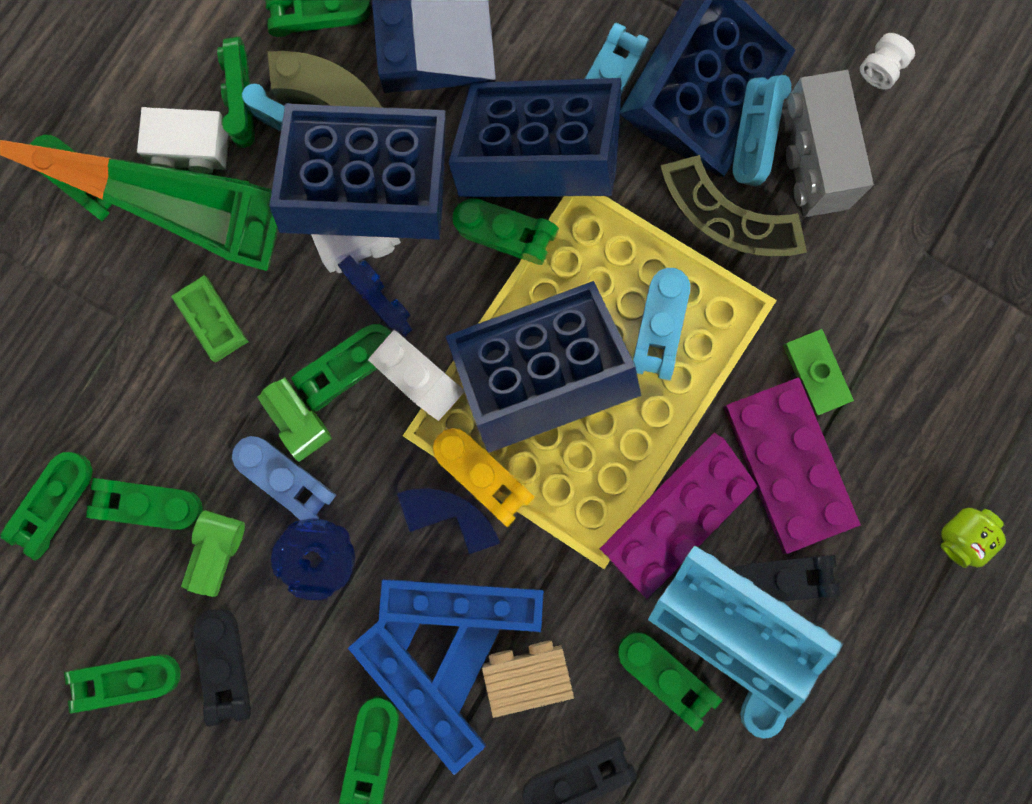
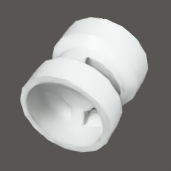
M895 33L884 34L875 46V53L869 54L861 64L860 72L862 76L875 87L880 89L891 88L900 77L899 70L906 68L915 57L914 47L903 36Z

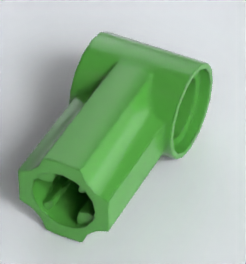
M283 378L273 382L263 389L262 393L257 397L281 431L279 436L282 442L297 461L300 462L332 439L323 422L312 410L309 411L288 379Z
M207 510L200 514L192 533V544L195 546L181 587L200 595L218 596L230 556L237 552L242 541L245 529L243 521Z

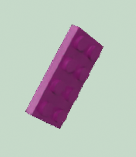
M799 377L724 406L752 479L757 484L756 489L783 554L791 553L861 525Z
M713 433L599 549L635 589L648 599L684 562L694 545L699 547L757 488V484L725 439Z

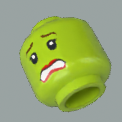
M964 508L943 527L941 531L943 540L941 548L950 559L963 568H967L969 565L972 567H983L1006 543L1005 535L1001 530L1004 524L996 514L988 509L979 511L974 508Z

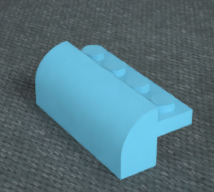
M695 545L648 618L650 622L788 718L806 700L818 676L835 658L842 646V643L831 637L824 629L813 625L792 611L785 603L777 601L756 587L749 579L741 577L720 563L713 555L705 553Z

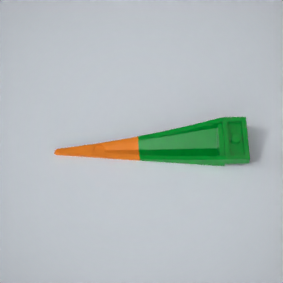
M0 140V155L118 206L229 261L265 271L270 268L278 228L270 209L272 189L254 185L244 180Z

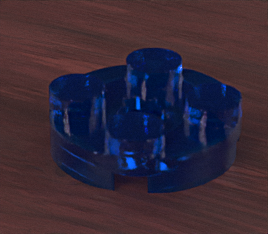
M304 519L291 523L279 537L273 547L271 564L276 578L279 579L281 577L282 581L289 586L287 590L294 596L307 600H322L332 596L335 591L341 587L343 588L348 582L355 565V551L350 542V534L344 527L336 526L322 519ZM310 551L317 552L323 558V561H320L317 567H312L310 560L304 559L303 554L307 555Z

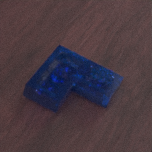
M349 254L337 265L352 287L392 331H397L402 337H405L412 331L409 323L406 321L411 316L410 313L396 298L391 302L386 299L381 293L385 286L379 280V275L365 260L358 264Z

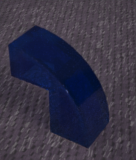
M413 489L397 493L410 532H415L457 517L469 554L501 543L496 530L487 517L478 508L459 496L435 489Z

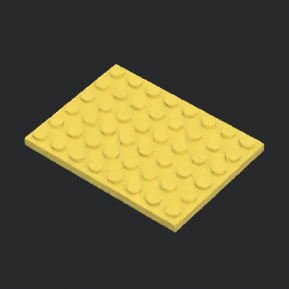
M564 196L548 219L559 227V231L555 239L549 241L545 249L548 254L544 263L538 265L521 259L479 323L594 281L633 360L648 289L653 276L659 270L676 268L681 270L690 282L689 299L670 381L658 378L656 373L644 371L643 375L637 373L641 391L640 397L489 453L535 496L528 506L523 504L517 512L605 569L610 560L599 548L652 496L777 300L606 196ZM649 346L648 356L662 359L664 349ZM453 360L445 374L464 389ZM465 392L439 421L421 408L403 437L434 457L433 445L438 434L446 429H460L487 452ZM503 485L494 497L504 502L512 492Z

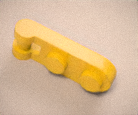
M455 428L446 429L436 437L433 452L439 464L505 526L508 527L516 519L514 514L523 504L528 506L535 498L529 490L464 431ZM505 485L512 493L501 504L493 496Z

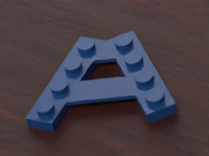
M383 579L379 621L349 646L348 649L453 775H455L486 746L485 742L459 712L500 629L541 632L544 591L539 589ZM419 625L460 626L432 681L407 651Z

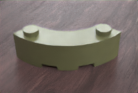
M267 52L271 90L279 104L283 106L291 103L382 108L374 94L363 82L343 67L327 59L301 52Z
M700 155L661 165L665 182L680 210L693 225L714 241L731 249L753 255L791 256L807 253L798 213L780 216L764 215L747 211L726 199L714 186L703 167Z

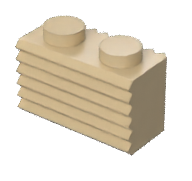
M544 641L528 646L530 653L514 656L512 650H507L489 655L490 662L483 664L482 671L493 718L574 698L561 645L553 647L552 641Z

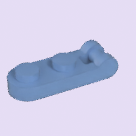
M249 436L243 438L236 444L233 450L232 460L238 471L310 527L318 520L319 516L317 513L324 504L329 505L336 497L333 491L271 443L260 437ZM306 487L313 494L303 504L297 497Z

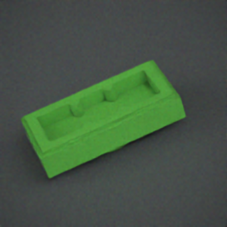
M205 275L171 296L213 362H218L249 342L209 278Z
M822 329L783 345L796 377H799L815 416L854 401Z

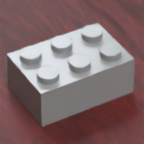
M843 70L800 78L782 107L779 124L781 132L786 133L788 141L786 149L787 165L789 169H794L796 178L794 185L795 202L798 206H802L804 217L849 210L874 186L849 71Z

